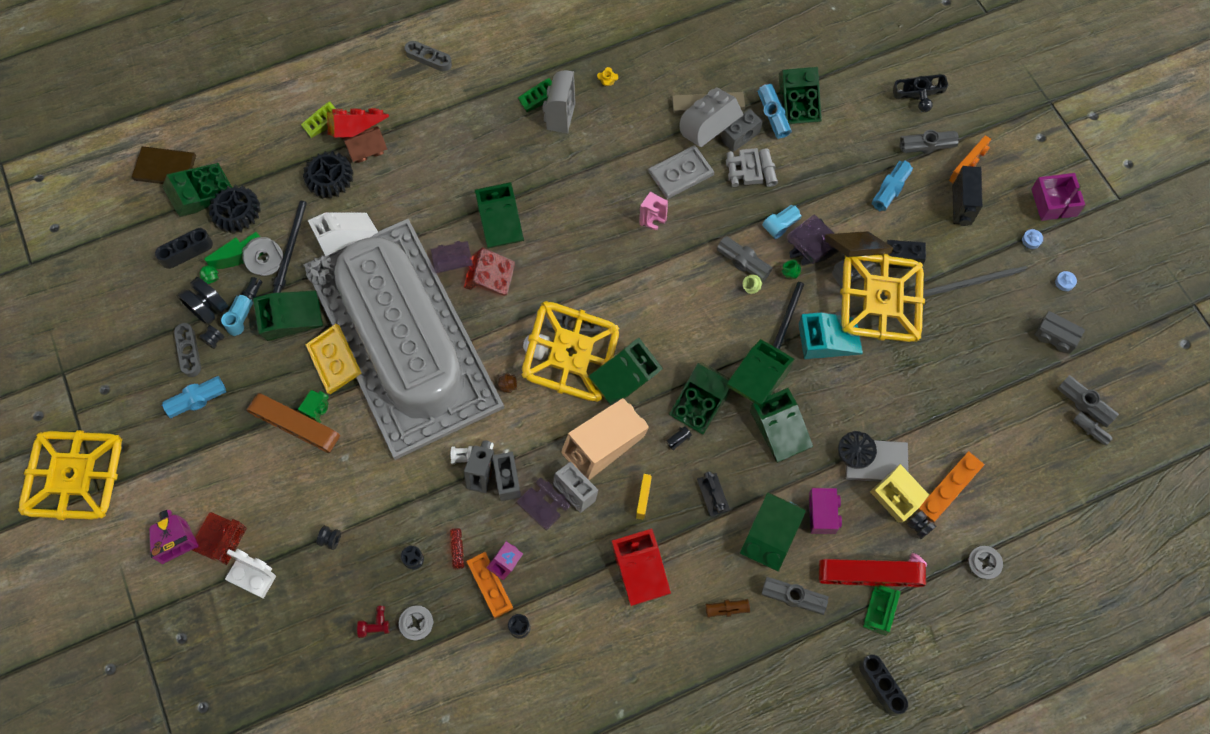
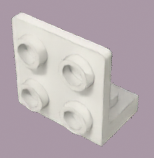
M228 549L227 554L236 561L225 580L264 598L276 578V575L271 572L272 568L260 559L249 557L247 553L239 549L235 552Z

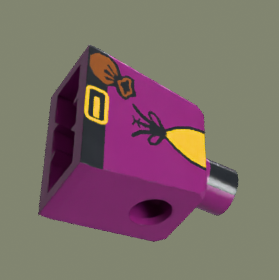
M171 510L160 512V522L149 528L151 558L161 564L198 547L187 521L178 515H173Z

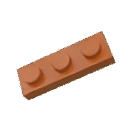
M985 135L953 171L949 179L950 182L954 183L962 166L975 167L980 160L979 157H984L989 151L990 147L988 145L991 138Z
M486 552L468 560V566L494 618L496 619L513 610L514 608L498 576L487 569L490 560Z

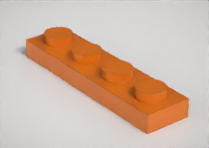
M968 451L917 511H923L927 515V519L934 523L985 464Z

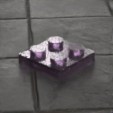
M815 214L787 235V239L812 264L834 248L824 241L825 234H834V232Z

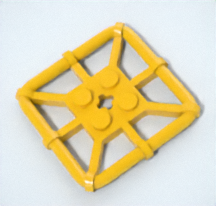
M888 254L847 257L845 255L842 289H840V295H842L841 324L844 333L873 337L881 341L889 339L917 342L921 339L923 305H925V299L923 298V264L912 259L891 257ZM859 260L880 263L881 276L871 275ZM851 264L864 278V290L850 289ZM889 264L912 267L900 279L888 277ZM916 272L915 297L904 296V282ZM882 292L887 296V299L884 301L880 298ZM850 296L864 297L863 311L849 322ZM903 303L915 305L914 326L903 314ZM867 314L879 316L878 330L856 328L853 326ZM887 317L897 318L909 334L887 332Z
M542 302L536 315L532 333L528 337L529 344L522 365V377L532 383L557 390L559 394L566 393L595 402L602 400L603 395L598 389L596 390L586 371L589 362L602 366L614 356L619 338L618 325L587 314L581 309L578 311L554 302ZM552 310L577 318L574 330L570 331L561 328ZM545 315L555 330L553 342L539 337ZM582 320L608 329L592 338L579 334ZM611 335L606 358L602 359L591 355L593 344ZM536 345H542L551 349L547 361L530 369ZM566 348H573L575 354L569 356V352L566 351ZM549 366L562 370L559 383L534 374ZM568 372L579 375L589 392L567 386Z
M77 430L76 432H39L33 443L28 467L24 470L23 474L25 479L19 500V513L29 517L57 518V520H93L104 518L109 508L114 481L118 477L116 471L121 453V437L108 433H84L83 430ZM48 439L73 440L71 452L57 453ZM83 441H106L90 454H79ZM42 444L52 456L49 470L36 469ZM113 447L108 472H93L95 460ZM73 470L74 475L68 478L66 473H70ZM34 477H47L44 489L29 499ZM91 479H106L100 507L88 493ZM50 494L60 495L57 510L33 509L34 506ZM69 496H83L94 511L67 510Z

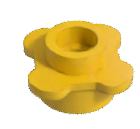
M607 67L602 73L597 74V78L601 80L604 86H611L618 80V74H615L610 67Z

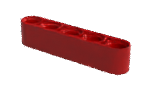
M819 560V583L831 585L925 587L926 564L911 561Z

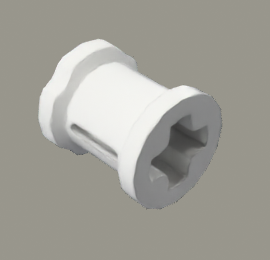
M452 446L451 464L468 462L473 447L455 448V446Z

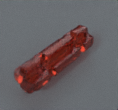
M454 528L450 530V538L452 539L451 553L452 558H454L452 560V567L458 570L464 568V560L462 559L464 557L461 539L462 531L460 528Z

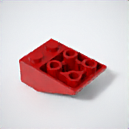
M358 108L350 109V112L343 109H332V112H327L328 135L333 137H354L388 118L389 114L383 113V110L378 108H369L368 112Z
M652 528L612 540V549L630 606L671 594Z

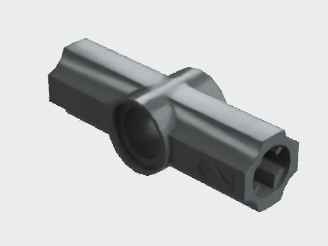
M927 130L924 134L901 136L900 149L903 153L922 151L929 154L934 149L957 147L959 137L955 131L936 132L934 130Z
M728 236L720 241L717 251L732 260L733 265L738 270H746L752 275H757L762 282L766 280L773 267L759 259L753 249L748 246L742 247Z
M1070 375L1057 388L1075 403L1076 408L1080 412L1088 413L1106 428L1119 415L1100 399L1097 391L1088 390Z
M766 577L761 594L762 596L784 602L790 607H799L821 615L825 613L829 596L804 589L799 584L791 585L770 577ZM790 592H797L800 600H793L790 597Z

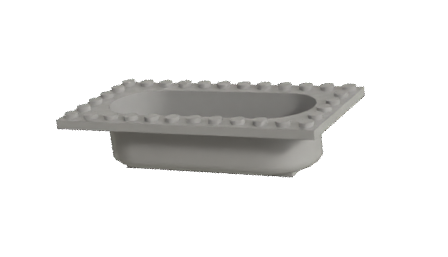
M409 219L383 229L370 238L358 240L335 254L324 255L325 258L330 257L336 264L334 270L335 278L324 285L313 284L332 326L334 324L340 325L362 373L356 378L395 460L504 409V405ZM308 263L303 264V265L305 266V268L307 269ZM321 265L320 269H318L319 275L322 272V270H325L323 268V265Z

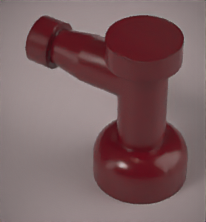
M384 606L376 607V624H367L364 620L357 622L358 638H364L368 633L375 632L389 634L390 626L389 621H385Z

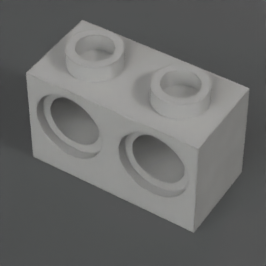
M569 462L555 473L553 485L580 513L596 501L598 489L572 462Z

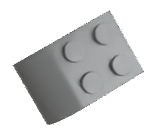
M564 70L555 73L553 76L552 84L547 89L548 98L547 101H544L543 112H545L544 122H546L547 130L568 133L575 108L574 71Z
M716 87L684 112L680 120V131L683 137L702 147L743 116V112L736 97Z

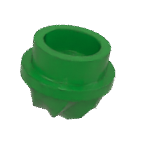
M789 260L783 264L782 273L787 279H797L800 276L801 266L797 261Z
M206 265L201 268L199 272L200 278L207 284L219 280V272L213 266Z

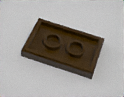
M142 146L132 179L134 181L164 184L167 174L193 169L196 154L194 152Z
M868 231L825 234L824 237L826 243L847 257L891 254L893 250L892 246Z

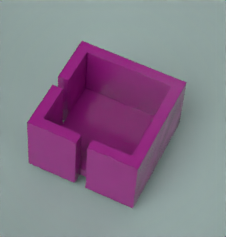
M1075 173L1038 177L1031 190L1041 221L1058 219L1059 216L1061 218L1077 217L1083 210L1085 202L1081 191H1078L1080 186Z

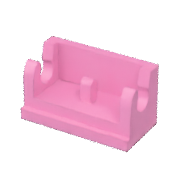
M650 192L640 206V225H645L652 230H658V226L652 224L654 220L663 224L666 222L668 201Z

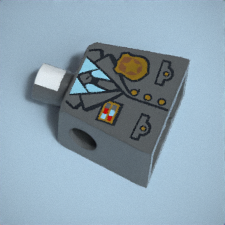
M485 440L482 441L480 447H473L464 470L467 489L487 493L494 468V450H492L494 444Z

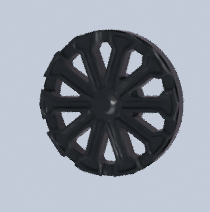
M852 431L844 435L840 440L838 455L841 461L848 467L863 469L874 461L877 455V446L868 434ZM866 440L869 441L868 444L863 445ZM847 455L851 456L849 459L845 458ZM853 459H856L857 464H853Z

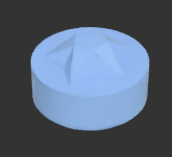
M1030 229L1023 235L1022 242L1027 248L1036 249L1043 242V236L1039 231Z
M1068 271L1061 272L1055 280L1056 286L1062 291L1072 290L1077 283L1075 275Z

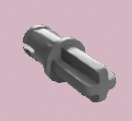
M1080 412L1072 420L1086 431L1087 435L1091 434L1103 445L1109 444L1112 440V436L1100 428L1098 422L1095 423L1083 412Z

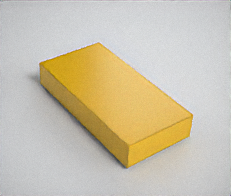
M648 474L643 475L636 519H645L652 478Z

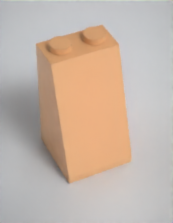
M622 398L569 432L561 453L568 462H572L590 480L644 438L649 427L646 421L640 418L634 411L632 405Z

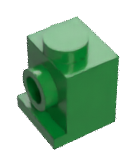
M311 390L298 410L301 414L321 423L319 418L328 409L329 403L327 400L329 396L322 391L317 393Z

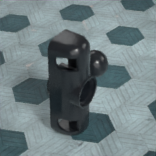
M943 74L899 79L894 83L893 95L896 99L913 98L920 100L918 108L926 113L933 107L932 101L927 96L945 93L948 88V81ZM939 78L938 85L931 86L932 80ZM903 82V90H898L897 85Z

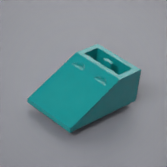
M828 313L801 315L798 325L804 359L863 354L860 336L851 335L847 332L844 333L842 330L841 315ZM849 317V322L852 321L854 317Z

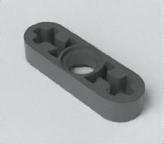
M409 41L405 44V52L408 58L439 71L445 72L451 69L452 62L448 54L417 41ZM430 53L433 55L429 59L424 58L425 54Z
M553 313L561 328L570 331L574 330V328L568 326V323L577 318L562 313ZM546 317L545 323L547 330L555 333V330L553 329L551 323ZM563 320H565V327H562ZM584 321V328H582L581 324L579 334L597 335L601 331V326L596 325L594 329H591V323Z
M181 323L174 330L180 368L186 376L195 377L201 371L195 331L189 324ZM184 330L188 331L186 332V338L188 340H185V338L182 336V334H184ZM185 347H193L191 353L183 354ZM188 360H190L191 363L194 365V366L192 367V370H190V371L188 370V368H190V364H189V361H188Z

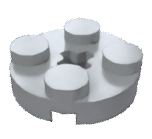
M268 237L252 239L242 251L243 262L248 270L261 276L271 275L276 272L283 258L279 245ZM263 252L268 254L265 256V261H263L262 259L258 260L259 253Z

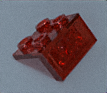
M482 247L472 255L464 288L472 290L480 285L506 296L515 262Z
M210 512L195 537L198 547L192 549V551L227 566L231 559V556L227 554L228 549L236 550L247 528L235 519L231 521Z

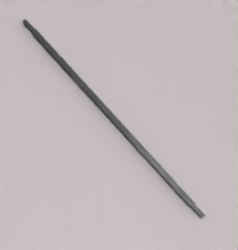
M1027 267L1008 269L924 290L923 297L1011 276L1015 273L1026 271ZM915 293L904 296L915 297ZM863 306L849 309V316L861 313ZM841 311L834 313V315H841Z

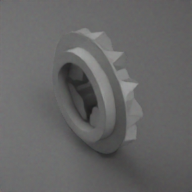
M314 257V260L311 263L308 262V267L305 269L307 278L316 285L327 284L335 278L334 270L336 264L330 257ZM323 265V268L325 270H322V272L319 275L318 269H320V266Z
M979 546L969 555L968 564L971 567V572L975 573L978 578L989 580L1001 573L1003 560L994 548ZM988 556L987 563L990 566H987L984 569H982L983 563L980 562V560H984Z
M422 606L407 608L399 619V629L403 636L415 641L425 638L432 630L434 623L432 614ZM412 616H414V618H416L417 620L422 619V622H420V631L416 627L411 628V625L413 624Z

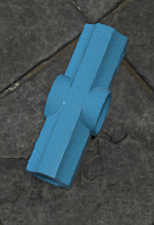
M763 85L757 92L764 106V113L768 116L776 138H785L792 132L785 116V109L781 106L773 85ZM777 108L776 113L772 114L773 110Z
M905 160L899 161L892 173L886 176L879 192L871 203L875 209L886 211L894 197L899 195L905 184L904 182L913 170L909 162Z
M217 376L200 385L191 384L182 390L183 393L162 402V406L168 417L173 418L187 410L201 409L207 404V401L226 393V388L221 378Z

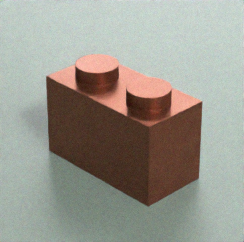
M378 126L365 130L354 137L343 138L353 162H363L367 160L368 156H379L384 154V150H387Z

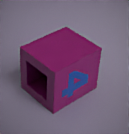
M506 541L497 551L487 569L504 580L513 570L523 553Z

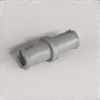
M762 149L758 152L762 165L761 170L764 173L766 185L772 187L778 184L774 170L776 167L772 163L769 149Z

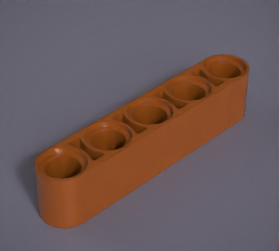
M260 393L256 394L246 409L253 416L326 453L332 451L341 436L333 429Z

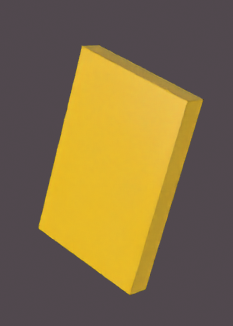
M334 324L305 344L328 394H332L362 374L340 325Z

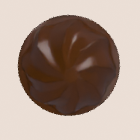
M509 373L501 376L498 381L500 390L507 393L517 390L516 376Z

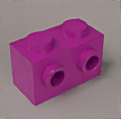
M811 488L809 492L810 534H836L839 528L842 527V517L838 515L841 497L837 495V488Z

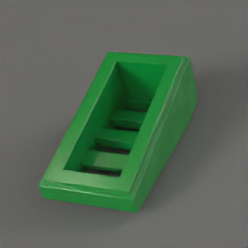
M550 78L545 79L518 97L526 112L542 106L544 101H547V89L552 84Z

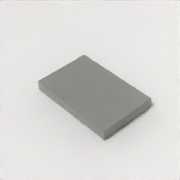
M695 145L648 169L649 174L667 199L714 175L713 169Z
M866 440L863 445L868 444L869 441ZM875 441L877 455L874 461L863 469H854L846 465V480L881 482L899 464L909 473L908 443ZM853 459V464H857L856 459Z

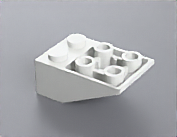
M323 213L308 220L325 256L335 254L358 240L370 238L378 233L367 213Z

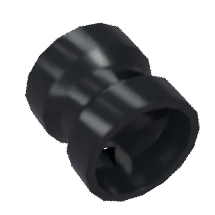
M920 511L907 523L911 529L917 532V536L920 539H923L937 527L927 519V515L923 511Z
M515 614L509 619L508 628L514 638L523 639L529 635L531 626L525 615Z

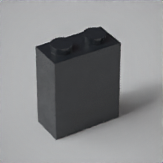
M962 166L952 185L953 224L968 226L973 224L983 207L982 168Z

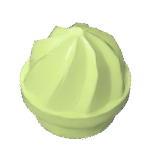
M749 275L744 278L743 288L746 292L755 294L761 290L762 282L757 275Z

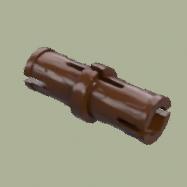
M728 599L722 603L705 604L707 618L723 615L731 617V614L750 613L748 599L729 601Z

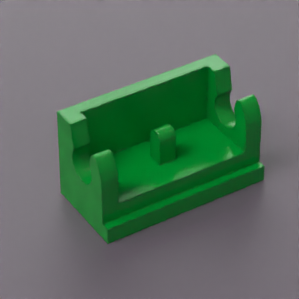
M882 585L874 587L863 628L885 636L890 633L901 591Z

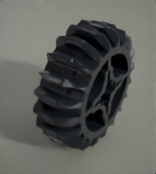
M325 151L323 155L318 153L316 158L311 156L312 162H306L307 167L303 168L304 183L309 191L317 197L321 195L325 199L328 195L332 199L334 194L339 197V192L345 193V188H350L354 172L351 163H349L345 156L342 157L340 153L335 154L332 151L328 154Z
M236 184L233 188L227 186V190L221 189V193H215L216 198L211 199L209 215L213 223L219 229H224L227 233L231 230L235 234L238 229L242 232L245 227L249 229L250 224H255L254 219H259L258 213L261 212L260 201L251 189H246L243 185L240 188Z

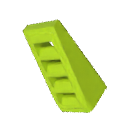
M330 101L301 124L310 138L327 129V112H332V109H336Z

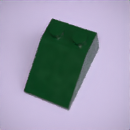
M767 492L740 554L779 572L806 510Z

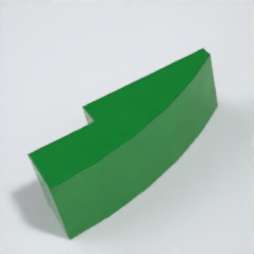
M255 232L241 242L235 237L204 258V260L216 270L244 264L243 248L252 239L260 236Z

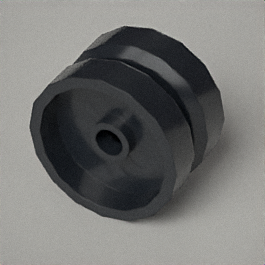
M195 277L190 282V288L193 292L183 289L176 295L184 306L207 326L215 320V314L211 309L216 313L222 314L228 308L227 303L218 292L199 277Z

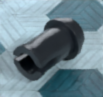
M251 277L246 290L242 291V295L252 301L253 298L257 297L256 294L263 283L260 279L256 282V277Z
M686 426L683 428L679 427V431L665 441L667 444L669 443L668 446L674 451L684 441H689L692 434Z

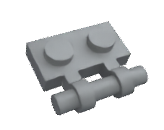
M758 148L739 150V156L734 157L733 152L726 154V166L729 167L728 178L731 181L732 187L739 185V179H743L744 185L763 183ZM736 165H741L740 171H736Z

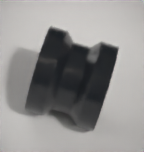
M209 325L207 331L201 333L199 338L209 347L215 349L217 343L223 340L225 336L215 327Z
M324 525L319 531L317 545H325L329 549L335 550L341 538V530H331L329 526Z
M411 545L403 549L401 560L408 569L416 570L424 563V555L418 547Z

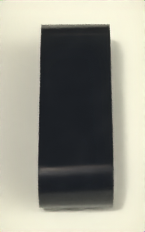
M196 228L159 246L155 251V257L164 268L171 269L210 250L213 246V241L205 229Z
M871 654L860 661L859 670L887 714L898 716L905 713L908 709L907 698L880 657ZM867 661H872L875 664V671H870L867 668ZM879 680H884L887 683V691H883L879 687ZM893 699L900 703L901 708L899 711L893 709L891 705Z

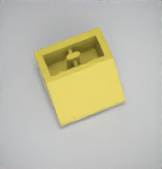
M901 464L870 491L898 523L908 519L929 496Z

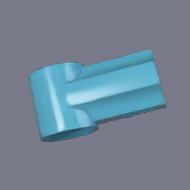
M790 205L777 215H770L763 222L762 226L774 239H778L786 232L788 227L800 220L802 215L796 206Z
M236 296L229 312H226L221 318L223 326L232 336H237L243 332V323L253 305V301L246 296Z

